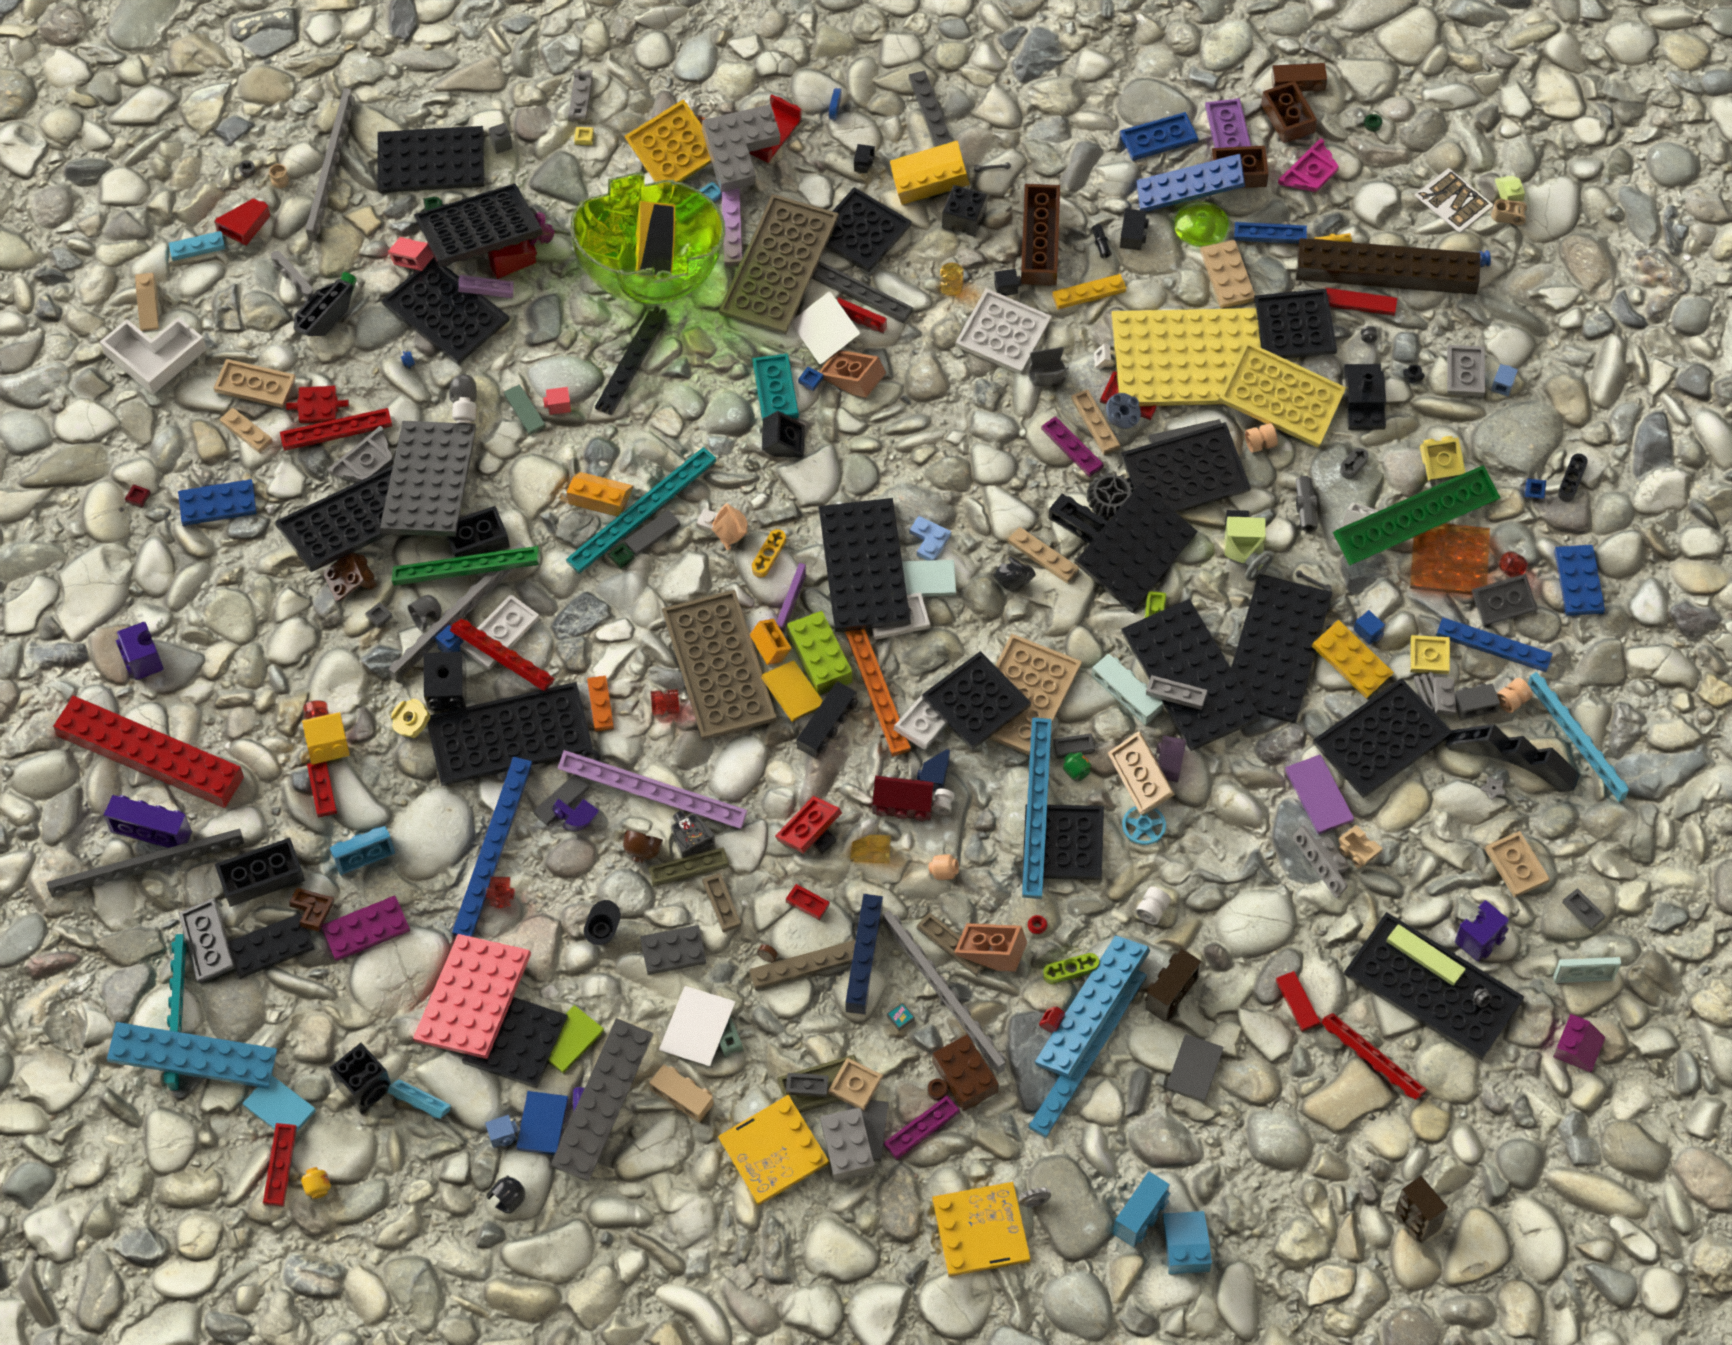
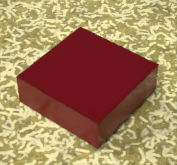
M133 484L125 497V501L142 508L151 492L146 488Z

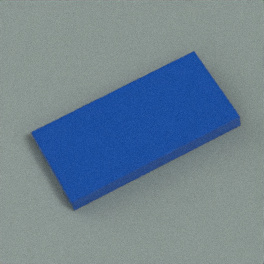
M1186 112L1120 130L1121 139L1132 161L1198 142V137Z

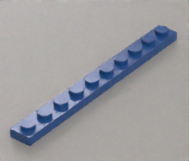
M517 757L512 759L452 930L454 936L461 934L473 937L533 765L532 761Z

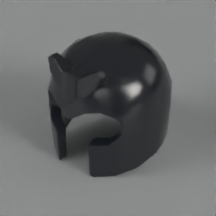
M506 1175V1177L499 1179L494 1184L486 1197L490 1200L495 1195L500 1200L495 1208L504 1213H513L523 1203L526 1192L521 1182Z

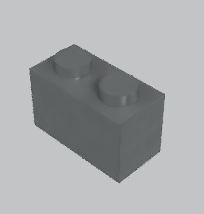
M1493 683L1487 685L1480 684L1473 688L1465 687L1455 692L1456 710L1460 720L1492 714L1498 711L1500 702Z

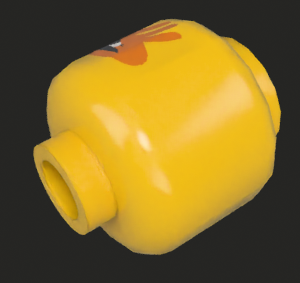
M318 1167L306 1170V1174L301 1179L306 1196L318 1199L328 1195L331 1184L325 1170H318Z

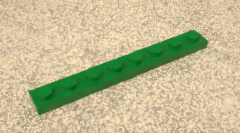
M538 546L393 566L391 581L395 586L536 566L540 562V549Z

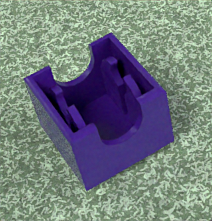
M145 621L117 631L119 639L115 641L128 674H133L135 680L164 670Z
M1487 900L1478 907L1480 909L1478 911L1479 914L1473 923L1465 919L1460 924L1455 938V943L1477 962L1482 958L1487 959L1493 952L1492 948L1495 945L1500 946L1506 939L1504 935L1509 930L1507 927L1509 919Z

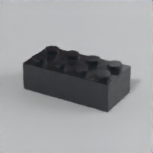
M291 838L215 863L229 907L305 881Z

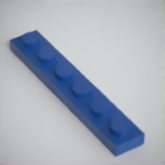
M1442 617L1436 634L1437 637H1450L1452 642L1543 672H1547L1553 654Z

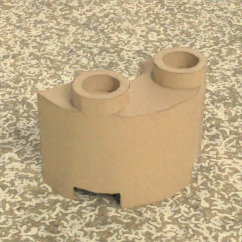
M1357 825L1339 837L1340 853L1344 857L1348 856L1358 869L1383 851V848L1374 840L1370 841L1366 833Z

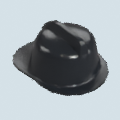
M602 900L591 908L583 931L585 938L591 944L604 945L614 937L621 917L620 909L616 903L610 900Z

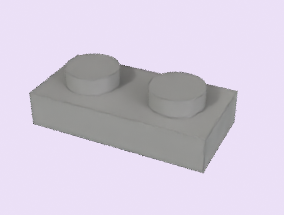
M1435 677L1433 679L1435 714L1454 716L1456 713L1454 679Z

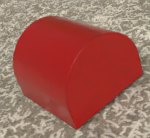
M1057 1006L1047 1009L1039 1026L1048 1032H1056L1065 1016L1064 1011Z

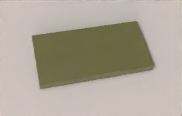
M855 1054L794 1073L828 1075L829 1090L847 1058L855 1062L857 1060ZM787 1075L777 1077L782 1096L785 1097L787 1096ZM828 1090L827 1098L789 1095L799 1113L842 1101L828 1094Z

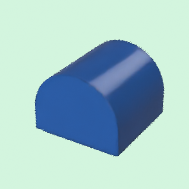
M1527 479L1525 497L1545 499L1546 480Z

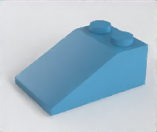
M1204 1211L1163 1213L1168 1274L1210 1272L1212 1260Z

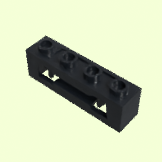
M1063 493L1049 508L1048 518L1089 544L1108 523L1103 516L1093 513L1087 506L1080 505L1072 497L1066 496Z

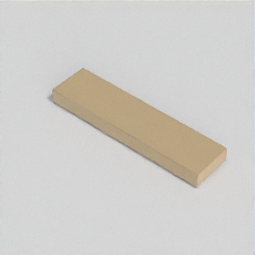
M1087 389L1072 395L1071 400L1102 454L1106 455L1119 450L1121 445L1089 390Z

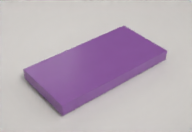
M1240 98L1205 102L1214 148L1251 146Z
M1321 754L1285 767V772L1318 835L1354 822V817Z

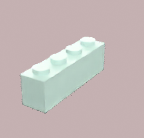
M1108 654L1092 667V677L1145 726L1162 712V699L1146 695L1147 685L1136 679L1131 670L1125 669L1118 658H1113Z

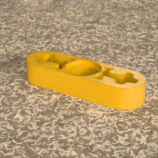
M775 529L770 532L752 562V573L754 576L761 578L769 573L786 544L784 531ZM781 537V540L778 539L774 545V538ZM766 550H772L774 554L770 557H767L764 555V552ZM762 560H763V561H764V563H763L764 569L761 568L760 570H757V567H759V568L761 567V565H762Z

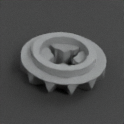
M1037 1187L1024 1191L1019 1196V1204L1025 1207L1040 1206L1051 1198L1050 1189Z

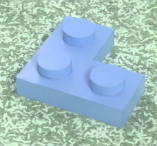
M918 516L909 530V534L924 540L917 550V556L927 561L936 560L949 540L951 531Z

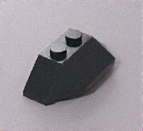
M337 279L335 283L318 289L295 313L293 329L306 336H325L348 312L353 285L344 280Z

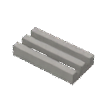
M1430 672L1428 675L1421 674L1420 677L1418 675L1414 676L1413 680L1420 698L1429 706L1420 683L1423 681L1432 704L1429 707L1435 710L1434 695L1428 683L1429 680L1433 689V673Z

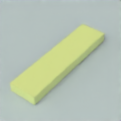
M1399 924L1387 938L1386 942L1453 986L1465 972L1464 967Z

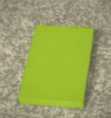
M575 1005L566 1013L568 1015L567 1020L549 1058V1063L562 1074L604 1032L603 1027Z

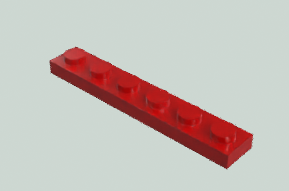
M385 408L281 431L280 437L283 450L286 451L375 431L379 426L383 429L393 426L389 409Z
M461 618L452 624L450 628L452 633L544 691L553 684L555 678L550 676L548 672L536 667L531 661L525 660L517 652L502 645L500 641L494 640L484 631L472 626L470 622Z
M1334 1013L1324 1017L1321 1023L1329 1033L1339 1037L1345 1046L1355 1050L1361 1059L1371 1063L1376 1071L1387 1076L1388 1080L1404 1090L1405 1095L1409 1098L1416 1100L1427 1091L1424 1086Z

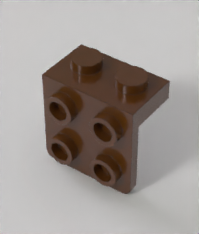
M355 552L350 553L337 560L324 571V577L336 601L343 600L359 586L373 589L377 586L374 580L375 576L369 569L368 561L364 555Z

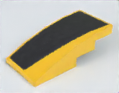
M639 201L636 228L637 244L635 256H637L635 275L672 279L675 245V205Z

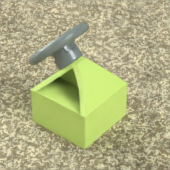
M1227 517L1225 556L1249 566L1245 578L1247 581H1253L1258 578L1259 573L1263 574L1267 570L1274 557L1272 551L1263 552L1266 538L1265 518Z

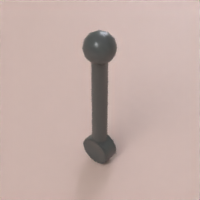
M1009 162L987 166L976 164L974 165V171L979 172L981 169L994 168L1009 169L1011 164Z
M1301 570L1295 573L1296 577H1302L1322 587L1324 590L1331 591L1332 589L1331 585H1324L1304 575Z

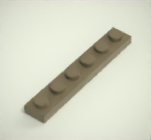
M856 940L751 968L749 972L754 989L764 988L851 964Z

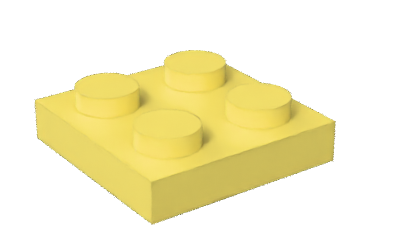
M1411 635L1410 672H1432L1433 674L1449 675L1450 637Z

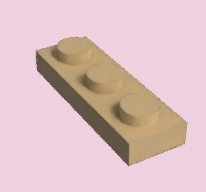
M234 408L229 410L220 419L222 425L258 453H261L273 442L268 434Z

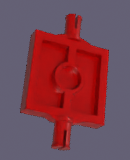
M336 386L299 387L297 402H286V410H298L299 423L335 420L338 407H349V399L338 400Z

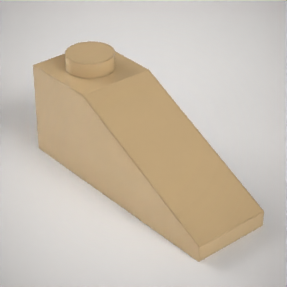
M154 273L135 274L140 330H158V289Z

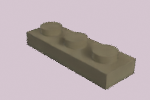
M721 873L702 879L703 886L722 932L741 927L740 919Z

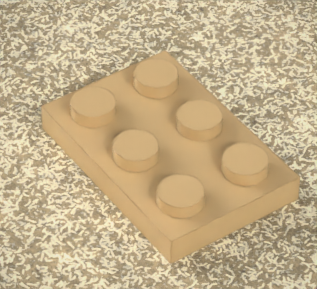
M1521 831L1485 847L1486 853L1514 898L1549 883L1550 878Z

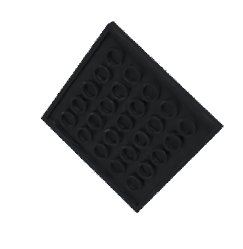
M516 183L414 214L415 221L439 267L449 266L458 261H466L471 257L482 256L487 252L501 250L506 246L517 245L522 241L533 240L543 235L542 228Z

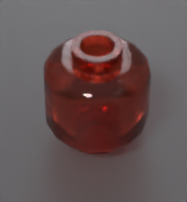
M1514 551L1506 552L1499 561V568L1502 573L1511 578L1523 575L1528 565L1525 557Z

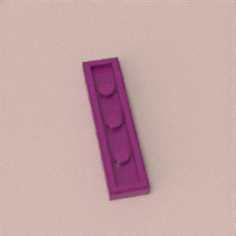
M1056 416L1041 426V430L1089 478L1104 467V464Z
M947 1095L886 1140L883 1146L895 1160H898L958 1115L960 1109Z

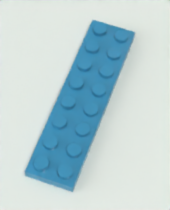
M1116 935L1114 936L1100 958L1098 967L1092 971L1065 1013L1057 1031L1053 1032L1035 1060L1038 1067L1071 1078L1150 953L1148 946Z
M116 1022L107 1062L269 1089L277 1048Z

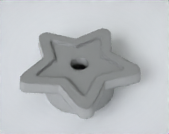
M1487 777V784L1480 788L1490 800L1499 795H1506L1502 788L1503 780L1495 781L1491 777Z

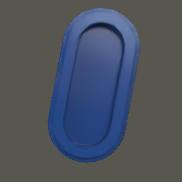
M840 88L833 90L829 108V119L831 120L837 119L842 89Z

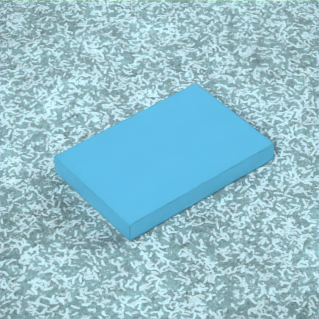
M273 1075L269 1089L257 1087L242 1103L245 1108L275 1130L276 1123L292 1124L297 1126L296 1133L316 1112L313 1106Z

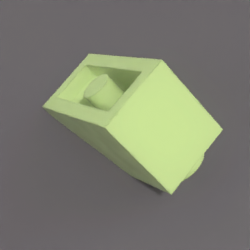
M1515 176L1495 178L1501 199L1523 202L1525 191L1519 178Z

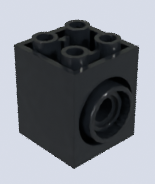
M463 652L424 653V699L428 710L439 712L442 709L455 710L467 707L466 662Z
M362 1042L329 1067L335 1086L360 1114L364 1113L385 1096L391 1085L387 1070Z

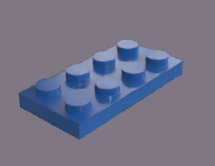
M252 479L178 491L182 526L257 514Z
M1593 545L1555 547L1554 553L1566 616L1604 614L1605 607Z

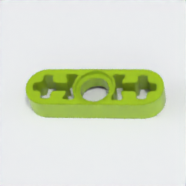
M1086 953L1048 964L1044 967L1043 979L1049 984H1056L1091 974L1098 967L1099 958L1094 953ZM1087 960L1094 962L1093 966L1090 967V965L1087 964ZM1073 964L1077 970L1070 973L1065 968L1067 965ZM1052 970L1055 973V977L1049 975V971Z

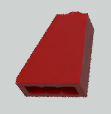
M253 198L216 218L214 222L217 232L221 231L223 235L247 246L271 215L269 206L264 201H258Z
M528 240L522 241L517 245L506 246L501 250L487 252L490 267L497 279L536 263V248L534 245H530Z

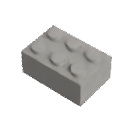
M861 1108L820 1116L834 1182L875 1173Z

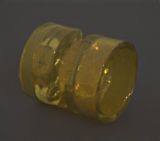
M951 262L941 267L940 289L945 295L956 296L963 290L964 272L959 264Z

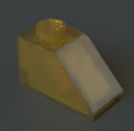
M871 834L853 841L850 861L890 864L891 836Z

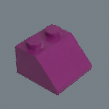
M1570 1013L1553 1057L1591 1073L1605 1036L1590 1021Z

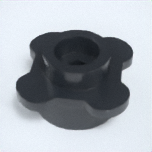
M1410 365L1408 369L1403 370V375L1407 376L1408 382L1414 384L1419 379L1423 380L1425 377L1421 367L1418 365Z

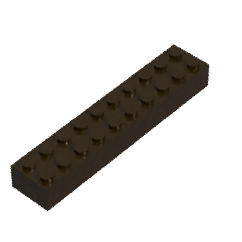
M1299 238L1296 280L1477 295L1480 283L1481 253Z

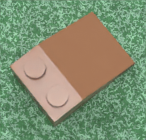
M839 350L833 354L819 371L823 374L824 380L852 395L867 397L886 374L879 357Z
M966 923L954 953L956 956L997 971L1016 972L1028 942L1022 926Z

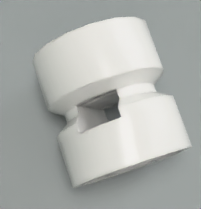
M1150 887L1145 893L1142 902L1136 908L1135 913L1143 921L1156 925L1162 917V911H1165L1170 904L1171 898L1163 890Z

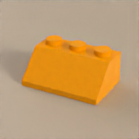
M579 472L572 478L567 490L568 504L618 517L625 510L633 485Z

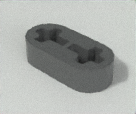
M1356 448L1349 454L1340 467L1342 477L1350 479L1356 476L1368 461L1369 454L1367 450ZM1357 456H1358V457L1363 456V458H1359V459L1356 461V457H1357ZM1352 465V470H1348V471L1345 470V469L1350 468V466Z

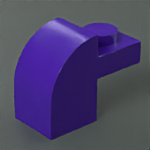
M559 798L552 807L556 817L566 820L563 828L569 831H581L587 828L599 812L597 808L585 799L580 802L575 810Z

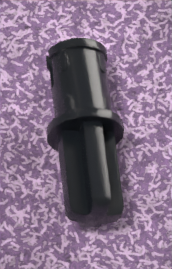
M1093 225L1094 243L1098 247L1100 257L1104 259L1105 255V258H1108L1112 254L1107 243L1108 238L1104 234L1102 225Z

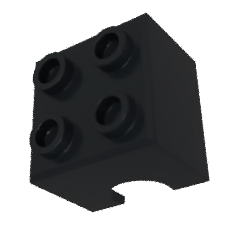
M953 185L942 211V228L952 230L953 225H960L966 229V235L976 237L987 210V194Z

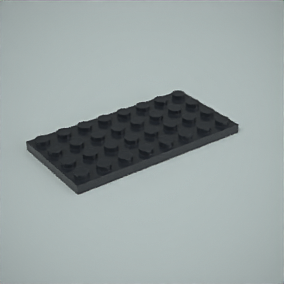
M393 466L275 521L278 530L310 572L390 535L381 533L380 526Z
M893 498L819 506L835 632L911 624Z
M1258 574L1231 669L1259 715L1296 724L1316 654L1312 644L1321 636L1333 592Z
M1190 598L1121 628V633L1149 681L1151 675L1207 690L1202 710L1162 699L1164 707L1190 751L1260 721L1258 712Z
M577 682L547 688L544 691L538 690L430 715V720L427 723L441 786L508 771L513 757L532 761V764L536 765L561 759L564 750L579 755L586 749H593Z
M1388 912L1382 917L1343 974L1480 1060H1483L1525 997ZM1398 924L1465 968V972L1454 986L1386 942ZM1478 989H1488L1489 994L1492 996L1490 1002L1482 1008L1473 1003V994Z

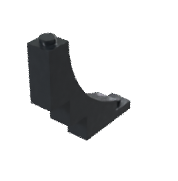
M1495 724L1451 730L1453 733L1448 737L1445 744L1449 750L1464 748L1472 755L1487 756L1519 766L1545 780L1558 792L1574 791L1580 774L1553 747L1537 749L1524 736L1509 738Z

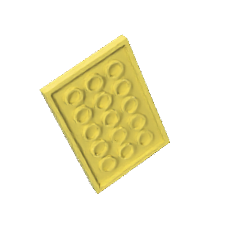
M1246 341L1218 402L1263 423H1271L1274 428L1319 448L1346 387Z

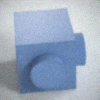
M509 1115L485 1122L493 1148L508 1146L513 1141H516L515 1133L518 1132L515 1120L510 1121Z

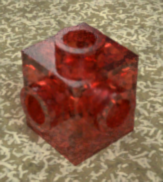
M490 877V887H486V899L490 900V906L498 909L510 907L511 900L515 898V888H512L511 878Z

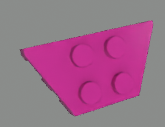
M1320 138L1278 179V184L1317 192L1339 168L1336 161L1332 158L1331 152L1326 149L1324 140Z

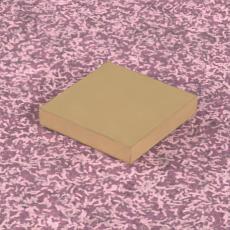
M847 1058L830 1086L828 1094L865 1111L882 1081L883 1075Z

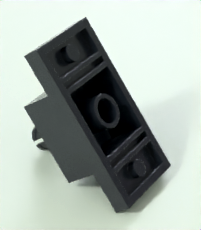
M1344 364L1348 430H1385L1386 391L1384 371H1381V364Z

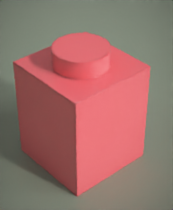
M568 387L546 390L547 397H543L544 407L549 409V415L571 412Z

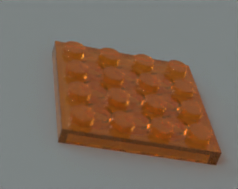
M1445 523L1414 537L1412 543L1410 589L1473 595L1471 590L1486 586L1490 528Z

